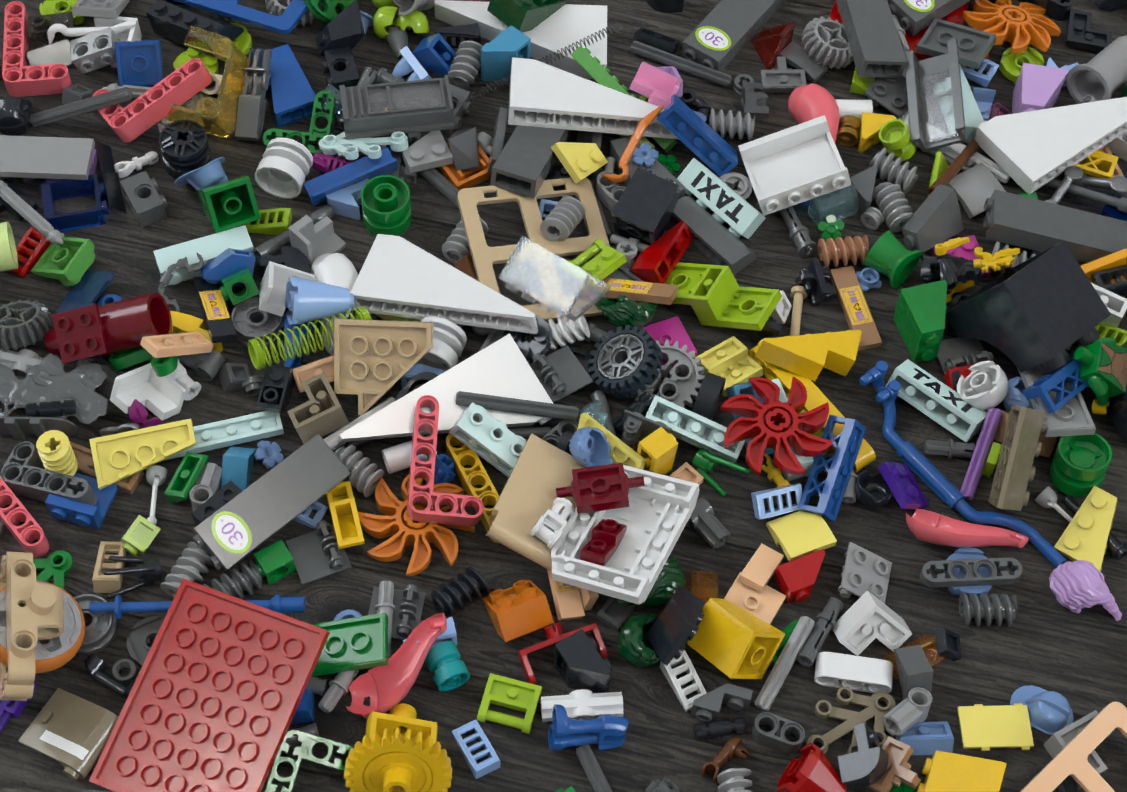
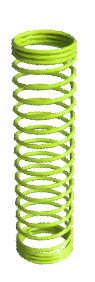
M362 306L352 309L351 312L345 311L344 315L338 313L337 317L331 315L329 319L326 317L322 321L317 319L315 323L309 322L307 326L301 324L300 328L294 326L292 330L287 328L285 333L280 330L278 334L271 333L270 337L264 335L263 339L259 337L249 339L248 351L251 361L257 370L265 368V360L268 366L271 367V357L264 343L265 337H267L270 341L273 359L276 364H279V356L272 341V336L275 335L281 358L286 362L287 356L279 338L280 333L285 336L286 349L289 357L293 360L294 351L287 337L288 330L292 333L296 354L301 358L302 351L299 341L294 334L295 328L299 330L304 353L309 355L308 343L302 332L303 326L307 329L310 348L316 353L317 347L309 329L310 324L314 326L315 338L319 349L324 350L323 339L326 346L330 349L331 339L334 343L332 317L338 319L339 315H341L343 319H347L345 316L346 313H349L350 319H355L353 312L356 311V319L372 320L370 313L366 307ZM325 319L329 322V332L331 335V339L324 325ZM317 322L321 323L323 339L316 326ZM324 330H325V332H326V335H327V338H328V341H329V345H328V343H327ZM317 333L319 335L322 347L320 346Z

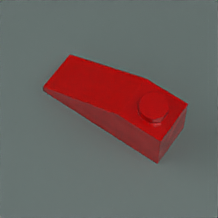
M680 221L640 253L631 267L634 275L644 282L661 284L666 282L693 240L685 221Z

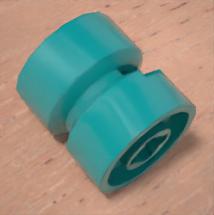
M445 641L434 645L424 660L429 671L435 672L433 680L441 692L458 688L470 677L464 661L459 660L461 655L453 641Z

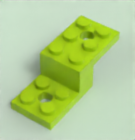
M678 262L664 283L678 285V294L672 303L691 305L701 325L761 331L782 297L779 289L739 286L729 266Z

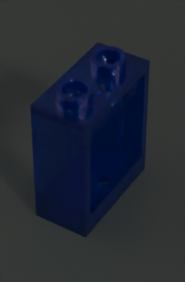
M97 174L88 175V180L62 179L41 183L44 217L54 227V230L62 232L106 224L105 215L109 214L107 201H103L102 198L106 196L104 182L99 183ZM95 194L96 208L57 215L55 200Z

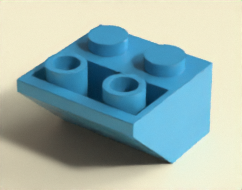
M512 25L506 30L501 31L496 38L486 43L481 49V79L483 81H497V79L501 81V77L505 80V75L509 78L508 74L511 73L512 57L530 59L531 39Z

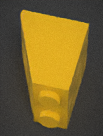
M710 598L703 607L702 613L705 615L698 625L699 629L691 641L688 640L687 644L731 679H762L785 633L726 599Z
M936 750L932 759L926 758L922 773L926 775L925 782L919 783L916 792H999L1007 763Z

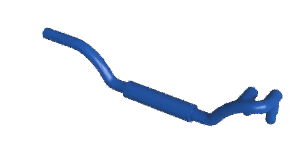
M878 361L875 367L860 377L859 383L862 386L872 382L877 392L876 400L883 404L884 423L882 432L887 442L897 450L895 454L951 509L955 508L970 522L1007 527L1029 537L1028 541L1056 568L1066 562V559L1046 539L1024 521L1002 513L974 510L964 500L965 496L909 441L905 442L895 432V399L901 384L896 380H892L886 386L884 376L888 369V364L885 361Z

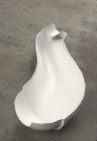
M341 253L322 254L313 261L310 268L311 274L314 275V281L347 288L349 293L358 277L352 262ZM332 317V318H331V322H332V324H333V326H334V320H335V318ZM325 319L324 325L331 339V335L329 332V322ZM324 330L325 337H326L327 343H328V345H329V341H328L326 332H325V330ZM323 339L324 348L326 349V351L329 354L334 355V343L332 339L330 349L326 346Z

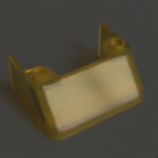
M191 26L184 40L185 45L211 52L214 56L226 60L218 98L202 97L197 102L195 110L172 104L165 121L172 123L177 120H191L202 125L208 134L222 138L230 137L236 129L239 95L243 94L245 71L243 68H247L248 58L228 37Z

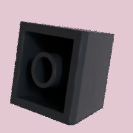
M637 167L611 213L614 232L628 239L632 237L638 239L640 243L651 245L664 234L680 197L678 184L672 179H663L657 176L652 170H643Z

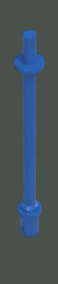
M275 594L270 600H245L278 613H305L306 607L305 596L281 597V594ZM116 595L115 602H90L89 612L114 613L115 619H121L123 613L168 612L172 601L123 602L122 597Z

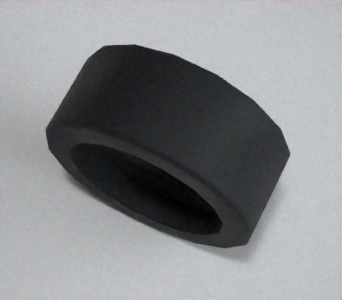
M707 372L693 407L694 413L709 420L713 419L726 382L725 378Z

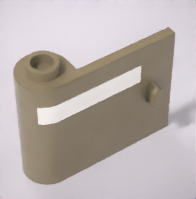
M58 688L18 742L60 762L64 767L63 773L75 781L78 778L85 779L99 760L118 716L103 707Z

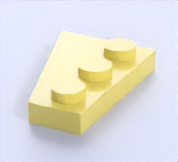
M586 412L580 415L578 429L594 427L601 430L607 437L611 447L610 457L613 460V464L623 462V465L644 470L646 459Z
M1094 486L1054 548L1060 554L1073 561L1085 560L1093 563L1094 567L1101 572L1118 502L1117 497Z

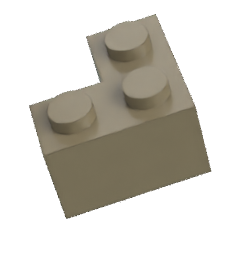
M324 372L301 383L309 401L287 411L303 444L317 434L323 437L349 424Z

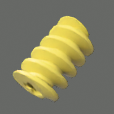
M58 430L44 432L36 442V448L44 468L74 476L78 469V462L68 437Z

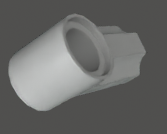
M208 462L205 464L195 486L190 491L189 496L193 512L219 490L222 480V468L215 463Z
M920 687L911 689L905 700L883 716L882 722L886 727V731L892 736H901L915 723L924 722L932 703L931 693Z

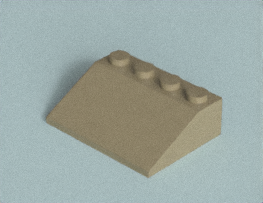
M1011 405L988 500L996 508L1021 511L1022 506H1027L1030 492L1026 491L1028 481H1033L1036 469L1032 464L1034 456H1039L1042 444L1038 442L1040 432L1044 433L1047 425V418L1044 417L1045 412Z

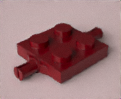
M623 462L572 469L573 480L571 486L556 488V494L559 498L573 496L578 514L629 507V488L645 487L644 477L628 478L624 472Z

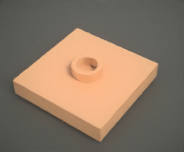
M740 572L724 599L771 625L784 603L786 595L767 585L760 593L738 581Z

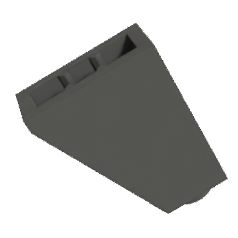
M942 184L938 185L902 227L903 241L907 249L912 251L920 250L924 253L935 247L936 244L942 243L964 230L956 189Z

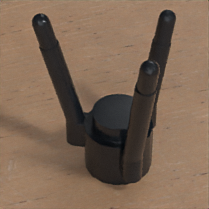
M109 556L110 561L137 563V567L103 571L104 575L137 573L138 579H143L142 582L108 594V599L142 587L153 586L155 580H161L159 559L151 560L150 557Z

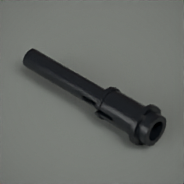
M1069 495L1062 500L1074 514L1081 507ZM1110 532L1106 549L1111 553L1110 557L1112 559L1121 560L1127 554V544L1125 542L1122 543Z

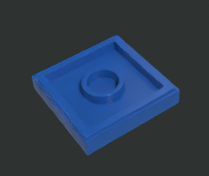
M160 39L114 42L119 87L123 85L152 86L164 79Z

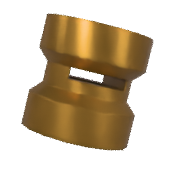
M852 115L840 117L836 142L839 145L850 147L857 143L861 123L857 117Z

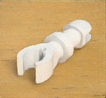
M155 151L145 153V156L140 158H132V161L118 162L114 165L115 172L119 174V178H124L135 169L139 171L142 169V166L158 162V154Z

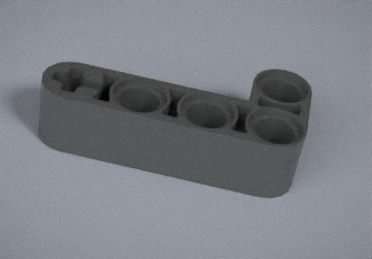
M24 441L17 444L1 470L0 476L15 495L45 502L48 495L52 494L95 506L97 503V496L85 479L42 469L43 463L31 442Z

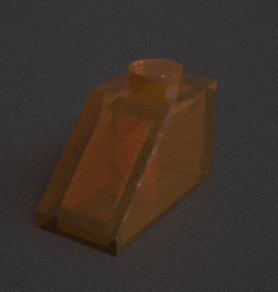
M691 570L690 593L704 601L705 604L710 598H717V572Z

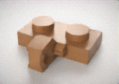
M888 736L881 747L888 753L887 769L880 780L867 786V788L875 792H889L893 784L899 787L901 783H904L916 789L921 779L918 778L917 773L910 770L911 765L907 763L913 753V749L911 746Z

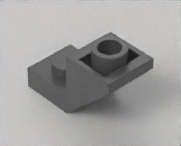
M726 683L695 699L690 715L703 722L716 721L721 703L727 704L729 708L734 710H748L753 690Z

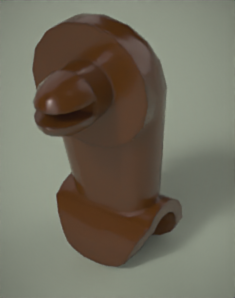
M739 737L729 739L712 761L706 762L703 765L701 776L705 777L706 774L712 773L714 774L712 782L716 783L719 771L729 760L732 761L735 756L740 759L748 758L749 752L744 747H741L742 739Z

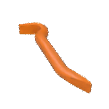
M663 105L639 121L619 160V168L623 170L622 174H604L603 177L614 183H621L628 178L629 167L627 164L646 127L664 109Z

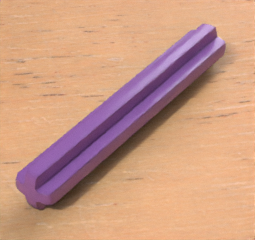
M991 407L987 412L960 490L967 500L974 498L1002 417L1000 409Z

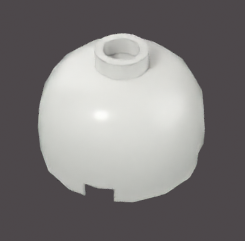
M981 361L969 368L972 372L965 379L963 375L959 378L957 393L966 403L977 409L988 410L991 407L997 406L1008 392V379L1000 366L995 365L993 361Z

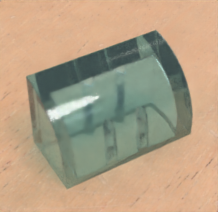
M851 181V185L810 199L807 212L817 227L819 222H826L825 219L828 215H834L836 221L858 213L859 198L853 182Z

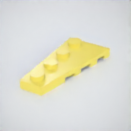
M191 419L89 439L99 490L197 445Z

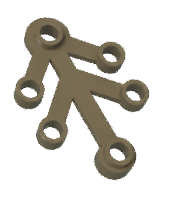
M841 687L836 694L837 702L841 705L851 703L867 707L861 712L832 707L830 702L826 700L817 702L815 707L817 717L821 719L829 717L845 722L822 736L812 735L806 745L818 741L823 746L820 749L826 755L830 744L853 730L852 742L847 754L852 753V750H858L854 725L866 724L873 717H875L873 730L882 739L879 746L882 747L886 741L885 725L882 719L884 715L896 707L895 700L890 694L876 692L870 697L853 693L849 687ZM846 693L849 695V698L843 699L840 694ZM878 701L885 702L887 706L881 707ZM820 706L826 707L827 710H828V712H826V713L821 712V711L819 710V707H820Z

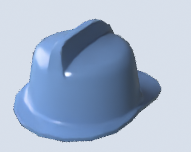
M223 157L217 158L203 167L190 171L176 179L174 184L185 185L190 183L196 190L228 181L222 167L225 159Z
M1028 685L1016 689L1011 696L1010 705H1014V703L1027 705L1031 727L1052 736L1073 723L1072 709L1066 698L1060 693Z

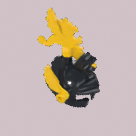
M969 237L949 239L944 243L935 245L936 257L930 255L922 256L921 261L923 262L920 277L924 279L925 284L946 280V302H950L952 294L974 286V281L967 280L975 279L976 283H978L983 278L982 272L989 273L988 269L990 268L994 269V271H1000V266L1004 265L1005 267H1010L1012 262L1016 261V258L1012 256L1019 254L1020 248L999 250L992 257L991 253L982 252V247H976L974 255L983 260H968L963 257H953L946 254V252L970 242Z

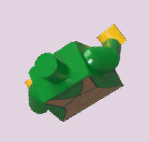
M1113 337L1097 339L1093 344L1085 347L1080 346L1074 353V359L1081 362L1080 378L1090 386L1096 395V399L1092 403L1093 414L1106 415V407L1110 403L1109 398L1126 393L1127 348L1116 345V340Z

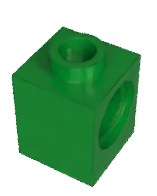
M248 268L221 279L223 287H220L221 293L225 301L231 300L233 306L260 294ZM235 283H244V288L241 292L235 293L232 291V286Z
M282 539L254 554L255 566L261 578H264L268 585L296 571L294 559Z

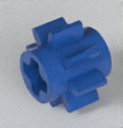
M436 454L434 485L450 483L456 475L453 471L455 469L454 461L447 455Z

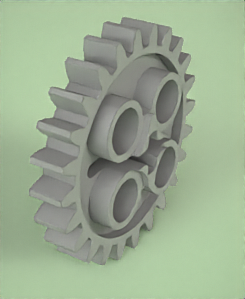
M666 339L665 344L661 346L660 342L656 340L661 350L662 359L668 361V363L662 365L661 369H657L659 375L658 377L652 376L654 380L652 385L645 384L647 388L645 391L642 392L638 389V395L633 396L630 393V397H637L635 400L638 401L640 395L648 392L654 398L655 395L653 393L659 388L656 396L683 408L685 404L692 408V399L696 400L701 383L705 377L702 375L704 367L700 366L701 359H694V350L687 353V345L680 349L678 341L673 346H670L669 340ZM681 371L688 373L686 377H678L676 374ZM671 390L675 392L671 397L663 395L665 391Z

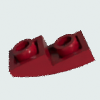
M602 519L592 529V539L580 550V560L605 566L621 543L627 530V525L620 524L612 519Z

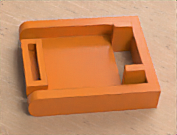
M448 142V143H446V144H447V146H448V148H449V150H450V152H451V148H450V145H449V142ZM479 145L480 168L461 172V170L457 171L454 159L452 164L438 167L445 178L459 190L471 188L491 178V174L488 173L490 159Z

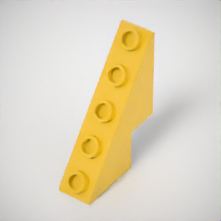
M846 330L764 338L758 343L759 349L755 357L812 381L817 379L823 367L846 377L856 360L862 331Z

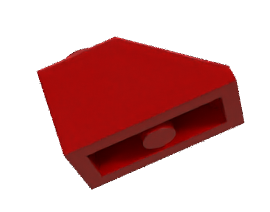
M824 549L777 566L774 579L781 593L786 595L785 600L787 604L794 601L802 602L810 597L825 556Z

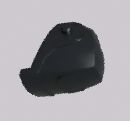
M5 98L0 100V132L2 134L16 136L27 131L32 110V99Z

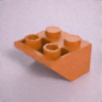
M531 580L517 581L513 584V587L505 590H494L489 593V596L482 598L498 635L505 642L554 623L546 595Z

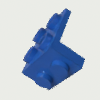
M75 473L74 476L85 479L96 494L97 503L95 506L52 494L48 495L45 504L51 517L99 530L118 488L114 483L99 490L97 478Z

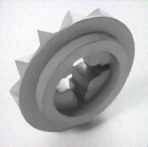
M731 172L719 177L730 188L738 185V189L734 191L743 199H749L752 192V184L746 176Z

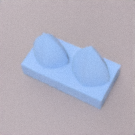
M407 46L400 50L404 57L396 64L392 75L402 77L414 71L407 81L432 79Z

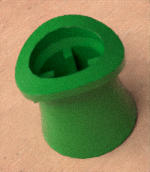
M888 230L870 249L863 265L887 276L890 279L891 287L897 291L924 253L920 250H907L893 233Z

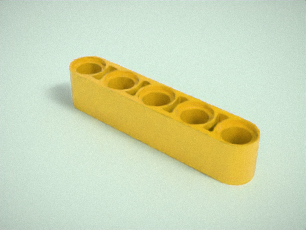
M449 433L446 437V454L454 461V471L466 494L478 497L484 506H495L499 495L477 453ZM459 445V446H462V447H461V448H454L453 446ZM465 465H471V466H473V467H471V468H464L463 466H465ZM475 485H482L483 487H482V488H475L474 486H475ZM484 507L480 520L486 532H488L495 516L491 514L493 508L487 509Z

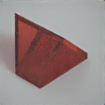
M793 22L763 29L752 41L766 70H771L774 67L779 53L792 42L795 27Z

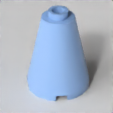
M296 276L288 277L290 281H287L286 308H289L291 311V315H287L289 325L320 320L331 315L337 316L338 313L344 314L345 311H349L354 306L353 293H349L347 288Z

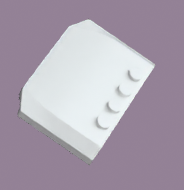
M623 465L624 472L628 478L643 476L645 487L629 488V507L581 514L577 513L576 507L574 514L570 517L563 529L564 531L551 550L552 578L558 582L635 604H641L647 599L696 506L699 484ZM602 519H612L620 524L627 525V530L611 559L605 566L580 560V550L592 539V529Z

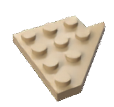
M335 319L334 393L358 395V415L361 416L366 413L433 348L434 322Z

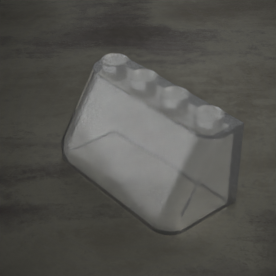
M523 236L499 276L501 280L506 282L505 287L516 294L519 290L522 291L521 297L533 304L535 300H538L540 302L538 307L549 313L552 310L557 311L555 316L566 323L570 319L575 322L603 298L611 287L589 272Z

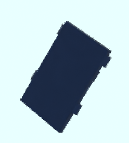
M86 270L80 282L73 286L54 314L94 305L100 294L107 288L108 283H111L114 279V273Z

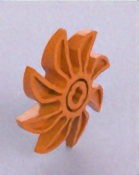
M974 0V12L963 11L962 14L965 22L972 28L995 34L996 42L994 45H1003L1004 41L1010 42L1012 46L1010 53L1015 54L1025 52L1029 44L1047 52L1051 44L1050 36H1060L1061 33L1060 28L1052 20L1043 16L1046 12L1044 8L1026 2H1020L1019 6L1012 5L1011 0H996L995 4L988 0Z
M409 475L404 479L401 486V495L404 501L398 500L382 478L375 489V502L380 513L386 516L358 512L361 527L370 536L377 539L393 536L367 551V555L378 561L392 562L402 558L407 546H414L406 576H414L424 571L430 564L432 550L429 542H431L441 551L450 567H452L458 556V541L453 531L447 528L475 532V526L431 522L414 523V520L409 518L407 514ZM416 479L415 482L422 486L424 479ZM439 483L433 485V492L464 494V489L455 484ZM420 502L413 504L417 510L426 509L425 505ZM449 506L440 509L445 513L452 511Z

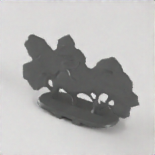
M50 353L43 358L40 365H34L27 370L26 378L18 380L11 368L0 363V400L4 404L5 409L4 412H1L2 409H0V436H12L15 441H25V437L39 438L44 432L50 430L61 431L67 437L78 433V427L73 422L65 419L70 416L65 413L62 416L55 417L9 416L13 410L25 408L28 403H37L39 405L40 402L61 401V403H64V400H75L77 411L71 416H76L84 424H90L99 416L106 415L108 400L95 392V388L100 387L107 378V374L102 370V366L97 363L80 364L76 369L66 373L62 360ZM14 404L13 408L8 410V405Z

